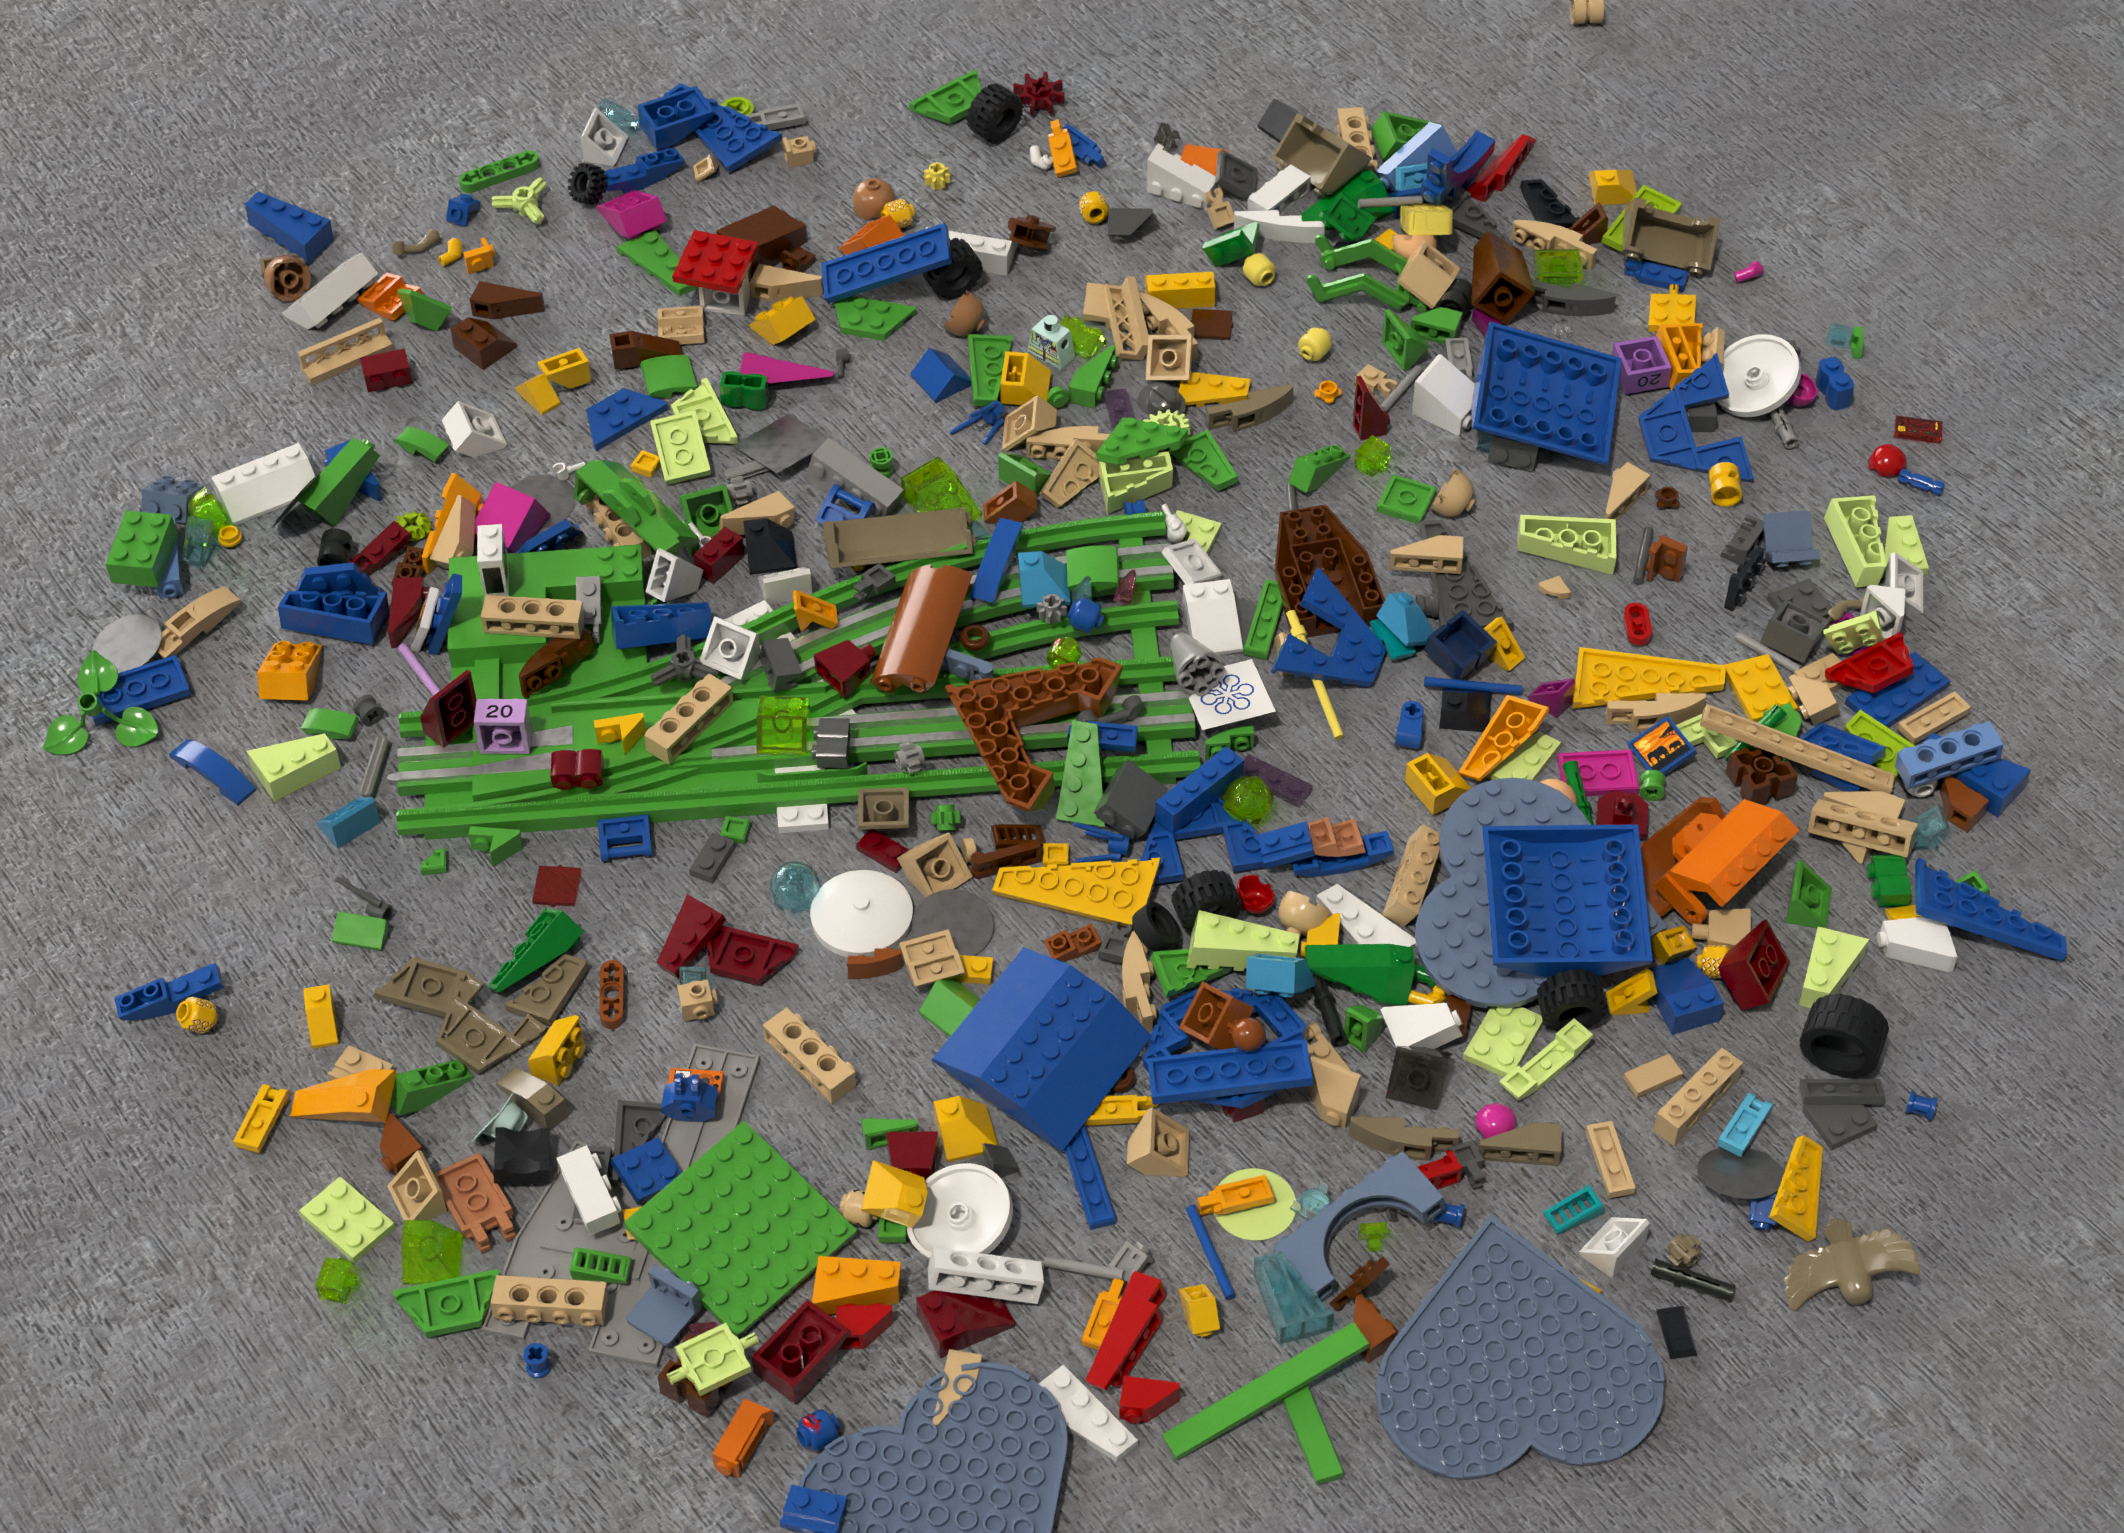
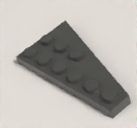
M1443 520L1419 521L1421 541L1438 535L1454 536ZM1464 550L1461 574L1428 572L1432 594L1436 593L1438 598L1439 627L1443 624L1446 625L1447 621L1461 610H1464L1483 629L1497 617H1503L1509 629H1513V621L1510 617L1507 618L1503 612L1500 602H1496L1491 594V589L1476 567L1470 564Z

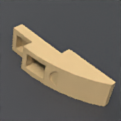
M1515 220L1512 224L1511 239L1547 257L1554 252L1590 271L1596 264L1598 249L1584 243L1583 235L1539 221Z
M1140 292L1139 296L1144 318L1149 329L1153 330L1157 335H1193L1191 362L1197 360L1198 342L1194 339V325L1189 319L1168 303Z
M1072 426L1048 430L1027 438V457L1061 460L1072 441L1076 438L1096 453L1110 434L1099 433V426Z
M225 586L197 598L164 623L167 628L162 632L161 643L156 653L163 659L177 655L202 631L207 634L241 603V600Z
M1656 693L1655 701H1607L1605 722L1606 724H1630L1631 732L1646 731L1667 716L1677 725L1703 713L1706 693Z
M1132 931L1125 948L1122 963L1123 1003L1130 1013H1137L1139 1023L1147 1031H1152L1153 1020L1157 1019L1155 1006L1154 1004H1149L1148 998H1150V976L1154 975L1151 960H1146L1147 947L1140 941L1135 931Z

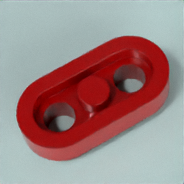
M1637 602L1628 604L1625 607L1623 616L1627 639L1634 645H1645L1650 641L1652 634L1648 608Z

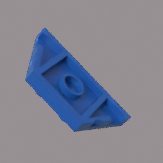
M622 388L587 408L586 412L594 449L596 451L600 450L668 410V403Z
M564 519L527 540L516 553L560 550L565 546L564 543L582 534L583 531L578 524L575 525L572 521Z
M354 562L305 568L301 575L302 579L296 586V591H318L319 595H327L332 591L341 592V595H356V592H366V595H378V592H383L381 587L376 588L372 584L371 578L361 572Z

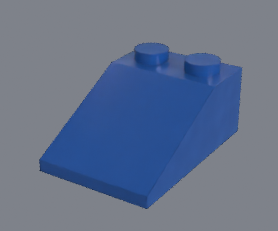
M697 86L637 105L639 125L656 150L677 144L715 115L714 110Z
M1688 957L1649 968L1653 972L1657 994L1652 996L1672 1035L1720 1021L1724 1002L1713 982Z

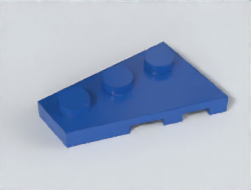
M1822 722L1799 737L1802 740L1871 765L1885 756L1886 747Z

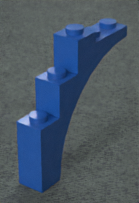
M1476 130L1466 144L1451 158L1432 148L1428 154L1426 179L1421 184V196L1426 201L1440 206L1447 195L1454 197L1460 187L1467 189L1494 152L1495 140Z

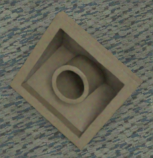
M909 788L858 789V829L910 827Z

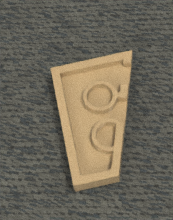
M1077 438L1073 440L1039 495L1056 508L1063 505L1099 477L1100 461L1096 460V453Z

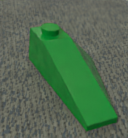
M1367 169L1356 174L1332 195L1327 194L1300 215L1302 222L1321 221L1323 218L1319 216L1320 212L1328 210L1340 192L1346 194L1356 203H1358V199L1389 197L1382 180L1371 169ZM1392 206L1364 208L1377 217L1374 222L1393 214L1394 211ZM1325 225V230L1331 229Z
M545 908L525 932V935L528 937L526 941L516 945L513 949L514 958L512 961L508 960L501 966L487 988L490 991L499 993L568 951V949L574 948L581 940L579 936L584 930L562 910Z
M1395 944L1306 945L1305 959L1311 973L1333 983L1337 981L1351 987V991L1357 994L1359 992L1365 993L1373 997V1001L1379 1004L1407 1006L1415 973L1414 947Z

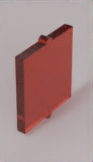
M539 865L532 903L551 905V907L575 906L581 868L563 867L562 865Z

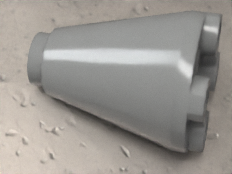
M1178 633L1173 636L1170 648L1178 685L1187 693L1197 694L1198 696L1207 695L1210 689L1225 674L1226 670L1222 660L1216 653L1186 633Z

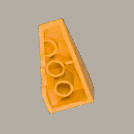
M451 473L443 490L441 498L445 499L442 510L436 511L435 531H430L422 554L424 571L428 574L438 566V564L430 560V556L457 496L461 495L476 505L475 519L483 506L482 494L456 473Z
M1506 695L1460 768L1459 774L1481 781L1539 728L1550 710L1549 707Z
M369 1069L295 1091L290 1117L386 1123L397 1071Z

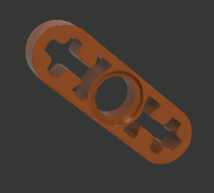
M608 960L600 967L599 1014L601 1024L607 1029H616L624 1022L625 974L623 965L617 960ZM611 971H616L614 973L615 981H610L609 974ZM611 990L619 992V995L612 999L605 996ZM610 1008H614V1018L610 1019Z

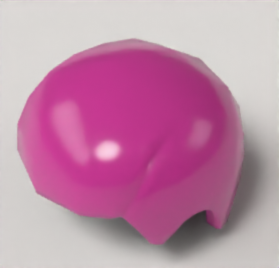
M1801 373L1799 384L1787 401L1797 407L1809 405L1814 401L1818 393L1815 382L1808 375Z
M1501 1103L1487 1104L1475 1116L1476 1130L1482 1134L1483 1139L1517 1128L1515 1114L1508 1106Z

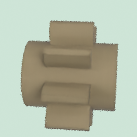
M1679 1234L1668 1244L1667 1248L1671 1253L1668 1259L1676 1266L1682 1264L1689 1268L1700 1259L1702 1253L1698 1247L1702 1243L1693 1234L1690 1236L1688 1234L1686 1236Z

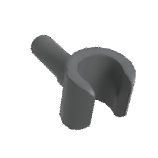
M847 348L836 350L837 377L839 379L843 378V362L850 361Z

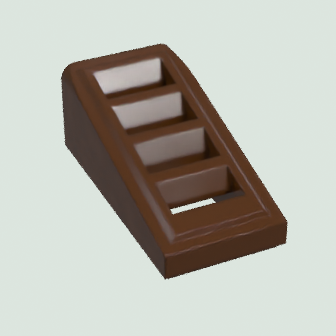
M991 825V838L995 851L999 848H1007L1025 841H1032L1030 834L1034 833L1041 848H1043V843H1045L1041 825ZM1025 835L1026 840H1022L1021 836Z

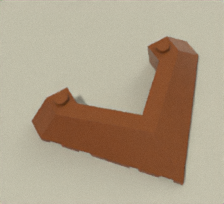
M1099 657L1091 659V662L1077 665L1076 662L1057 665L1056 669L1042 671V668L1001 675V677L993 679L990 677L969 681V685L955 687L954 684L945 686L947 694L1008 804L1028 812L1041 810L1055 791L1053 772L1030 763L1016 728L1077 711L1093 710L1097 718L1102 717L1113 701L1123 665Z

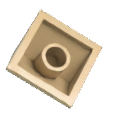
M417 1150L387 1186L407 1227H414L447 1212L442 1190L422 1151Z

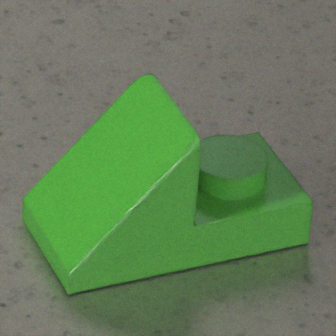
M470 826L468 835L471 849L490 851L492 866L498 865L523 848L520 830Z

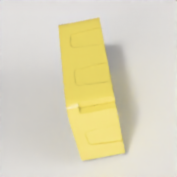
M1435 203L1400 206V228L1408 235L1453 234V211L1444 204L1439 206Z

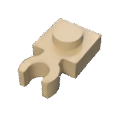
M1220 187L1214 190L1216 198L1211 195L1210 191L1204 193L1205 200L1211 204V207L1207 208V212L1214 230L1234 223V213L1229 201H1222L1223 192Z
M1369 364L1356 375L1362 376L1373 393L1379 390L1384 397H1388L1391 394L1390 389L1394 390L1398 385L1395 380L1386 379V373Z

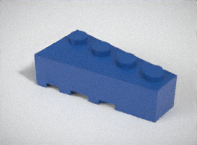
M1931 733L1925 741L1938 739L1942 736ZM1999 758L1950 776L1960 780L1964 785L1987 798L1989 803L1986 811L1998 818L2025 789L2031 769ZM1944 778L1938 779V782L1942 783Z

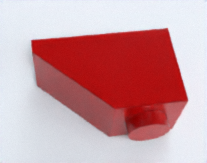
M1124 1376L1119 1404V1419L1129 1423H1148L1179 1402L1180 1383Z

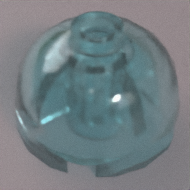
M791 861L779 866L771 876L770 896L772 902L783 911V908L791 909L792 913H799L811 908L812 901L818 894L821 885L816 871L811 866L801 861Z

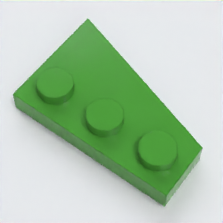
M1208 429L1189 437L1178 450L1170 451L1169 448H1166L1172 458L1217 491L1239 482L1237 474Z
M1189 949L1156 951L1151 956V961L1165 998L1200 985L1202 981L1207 982L1231 972L1232 967L1219 966V969L1215 970L1208 969L1206 965H1196V968H1186Z

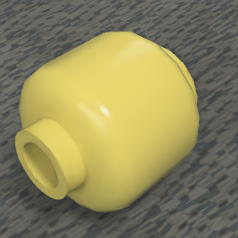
M1262 253L1248 256L1242 269L1243 274L1255 286L1270 284L1276 272L1275 265Z
M1310 328L1298 341L1301 356L1310 361L1321 360L1332 347L1330 334L1322 328Z

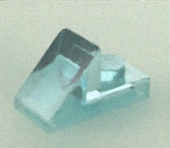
M188 516L181 563L206 567L217 546V542L211 541L214 520Z
M1936 805L1910 821L1918 823L1915 843L1911 851L1940 848L1937 836L1950 828L1944 809L1941 806Z

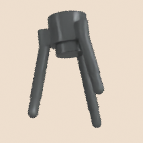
M340 877L335 878L336 882L369 902L365 910L369 917L389 920L393 910L392 905L377 899L363 889L356 888Z

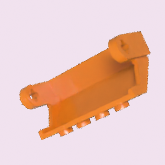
M1745 798L1722 819L1718 815L1700 813L1672 838L1673 856L1678 862L1653 886L1688 923L1701 924L1707 918L1708 912L1691 891L1707 892L1722 907L1799 829L1782 811L1748 801Z

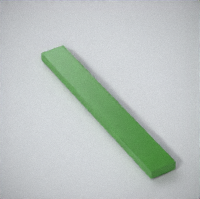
M1352 1322L1163 1433L1162 1439L1178 1461L1368 1349L1369 1343L1356 1324Z

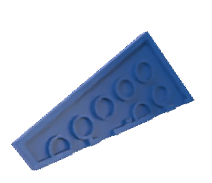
M1918 858L1915 863L1917 915L1945 923L1952 927H1958L1977 935H1983L1998 942L2011 944L2023 950L2036 952L2048 958L2064 960L2067 955L2065 936L2039 922H2034L2033 924L2021 917V912L2012 909L2011 912L1999 906V900L1966 882L1957 883L1947 877L1949 873L1942 869L1936 872L1925 866L1927 861Z

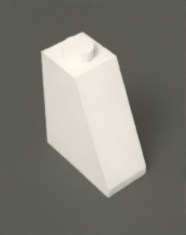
M659 548L655 555L646 593L663 602H667L696 592L699 588L703 569Z
M1924 917L1883 921L1880 932H1877V943L1879 947L1883 948L1885 957L1945 972H1953L1958 956L1947 924Z
M1447 1003L1392 1006L1380 1009L1395 1046L1405 1063L1463 1036L1459 1028L1463 1024L1456 1010H1450Z

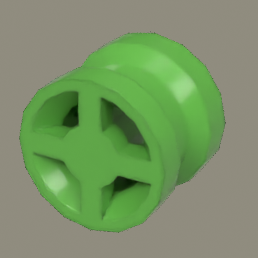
M1647 770L1641 774L1640 795L1643 799L1657 801L1664 797L1666 777L1662 772Z

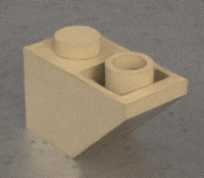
M1797 675L1789 676L1792 686L1788 687L1794 700H1800L1802 704L1799 706L1800 712L1805 720L1808 718L1811 720L1813 726L1840 713L1838 704L1826 683Z

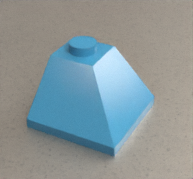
M1043 551L1018 553L1022 608L1037 607L1038 602L1043 603L1042 596L1055 594L1060 599L1064 598L1065 605H1071L1065 564Z
M1406 592L1389 593L1376 615L1406 646L1426 645L1428 636L1434 632L1420 606Z

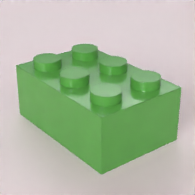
M125 511L105 563L111 583L149 587L159 586L177 537V530L172 515Z

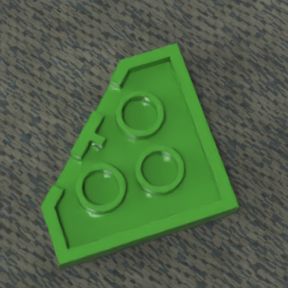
M1123 417L1096 452V460L1120 465L1127 463V458L1138 456L1140 459L1158 455V450L1169 448L1170 451L1178 450L1188 438V429Z

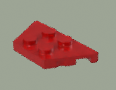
M1899 632L1826 669L1825 678L1875 693L1913 674V663L1909 657L1908 648L1904 644L1903 633Z

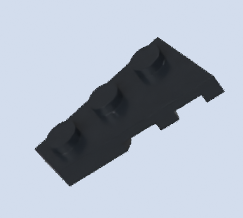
M1542 179L1521 181L1520 189L1536 221L1568 229L1580 219V217L1576 218L1571 213L1572 209L1567 204L1563 205L1557 199L1558 195Z
M1755 546L1746 557L1744 564L1739 565L1737 573H1733L1730 576L1725 609L1733 612L1738 603H1743L1747 593L1746 589L1752 588L1756 580L1755 574L1757 572L1761 573L1766 562L1763 559L1764 548Z

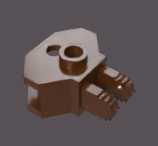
M1027 215L1026 218L1019 216L1017 218H1010L1008 222V229L1011 231L1009 240L1025 248L1050 249L1051 244L1047 241L1050 232H1055L1056 227L1039 221L1040 218L1033 215Z

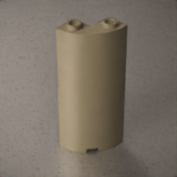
M965 507L822 522L825 549L830 568L973 553L972 545L976 544L975 534H971L967 526H971L970 512H966ZM962 543L967 545V549L942 551L957 547L955 545Z

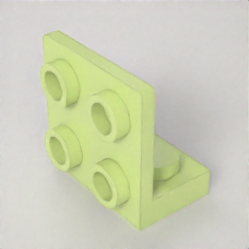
M1876 611L1830 625L1828 629L1823 630L1825 637L1837 655L1848 654L1854 649L1873 646L1877 642L1884 640L1879 615Z

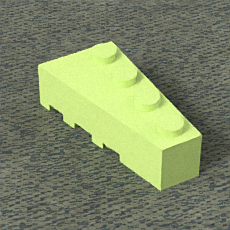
M1875 495L1833 498L1824 516L1827 527L1856 587L1878 586L1886 567L1883 543L1880 541L1881 529L1878 527L1877 522L1878 510L1875 509Z
M1520 515L1517 530V550L1613 575L1616 563V519Z
M1199 910L1192 930L1186 968L1206 965L1208 969L1218 970L1219 966L1233 967L1234 971H1244L1247 968V957L1255 954L1296 958L1300 934Z

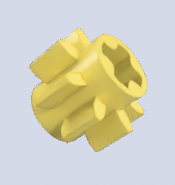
M942 163L930 164L929 170H924L925 185H930L934 190L945 188L946 183L951 182L949 167L945 168Z

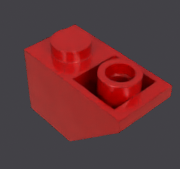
M875 1303L872 1305L846 1304L844 1306H836V1320L850 1330L849 1335L839 1349H865L893 1324L892 1305Z

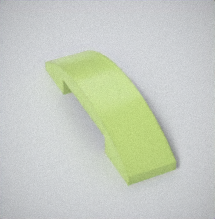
M1574 1018L1556 1033L1554 1041L1522 1068L1519 1065L1499 1081V1084L1517 1100L1531 1095L1566 1068L1591 1041L1593 1034Z

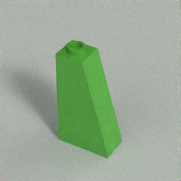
M353 437L299 496L297 501L319 518L335 526L380 457L374 450L375 445L366 439L359 441Z

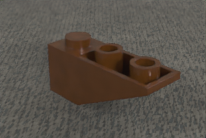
M482 281L478 282L470 297L472 315L493 320L539 313L545 310L542 293Z
M635 331L609 334L615 369L640 366L641 361L655 357L682 355L679 341Z

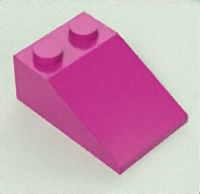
M637 190L596 206L598 212L618 234L629 239L640 237L642 235L641 232L645 230H656L661 227L660 224L667 221L659 197Z

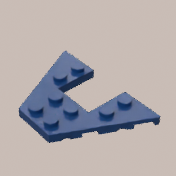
M1717 353L1700 368L1695 369L1688 378L1678 383L1665 397L1656 401L1650 409L1645 410L1638 416L1641 432L1650 462L1708 474L1711 467L1717 463L1730 462L1738 467L1741 481L1753 482L1754 477L1742 436L1696 447L1685 408L1729 398V391Z
M1318 567L1310 580L1300 606L1341 629L1330 657L1289 633L1284 639L1270 672L1274 674L1276 671L1293 673L1294 677L1306 676L1309 679L1326 681L1327 679L1341 680L1340 683L1356 684L1362 687H1369L1377 674L1386 652V647Z
M1220 798L1174 834L1154 819V825L1151 833H1149L1144 854L1140 861H1148L1151 858H1161L1154 885L1184 880V873L1175 840L1222 833L1233 872L1265 867L1259 838L1255 833V829L1244 818L1240 819L1232 811V807Z

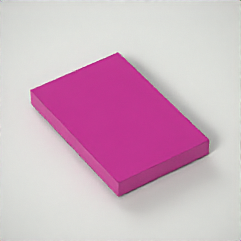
M1632 749L1557 753L1560 780L1566 782L1562 765L1567 761H1577L1586 796H1604L1610 791L1637 794L1639 792Z

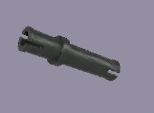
M1315 976V986L1311 987L1315 997V1007L1319 1009L1331 1044L1334 1046L1336 1043L1337 1046L1342 1045L1347 1041V1036L1334 1006V996L1329 992L1326 980Z
M1655 1258L1650 1274L1651 1276L1654 1275L1674 1282L1675 1286L1683 1285L1728 1300V1302H1731L1736 1286L1685 1269V1266L1682 1264L1676 1266Z

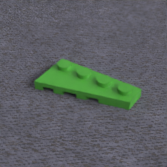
M656 230L616 246L618 254L627 256L635 266L640 265L645 269V273L651 277H657L661 284L678 296L698 288L673 282L672 275L680 259Z
M968 334L967 346L973 406H988L998 400L1005 351H1010L1013 336Z
M1072 720L1056 815L1057 820L1079 822L1106 828V823L1094 814L1103 796L1098 724Z

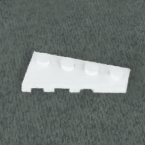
M1336 884L1316 896V902L1325 906L1331 912V915L1340 913L1339 928L1353 944H1395L1416 949V939L1340 885Z
M1064 1365L1039 1383L1042 1387L1045 1386L1057 1401L1066 1423L1067 1432L1070 1434H1076L1086 1440V1444L1115 1462H1118L1138 1446V1440Z

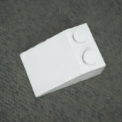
M1230 579L1183 585L1182 606L1190 636L1217 655L1243 652L1236 602Z

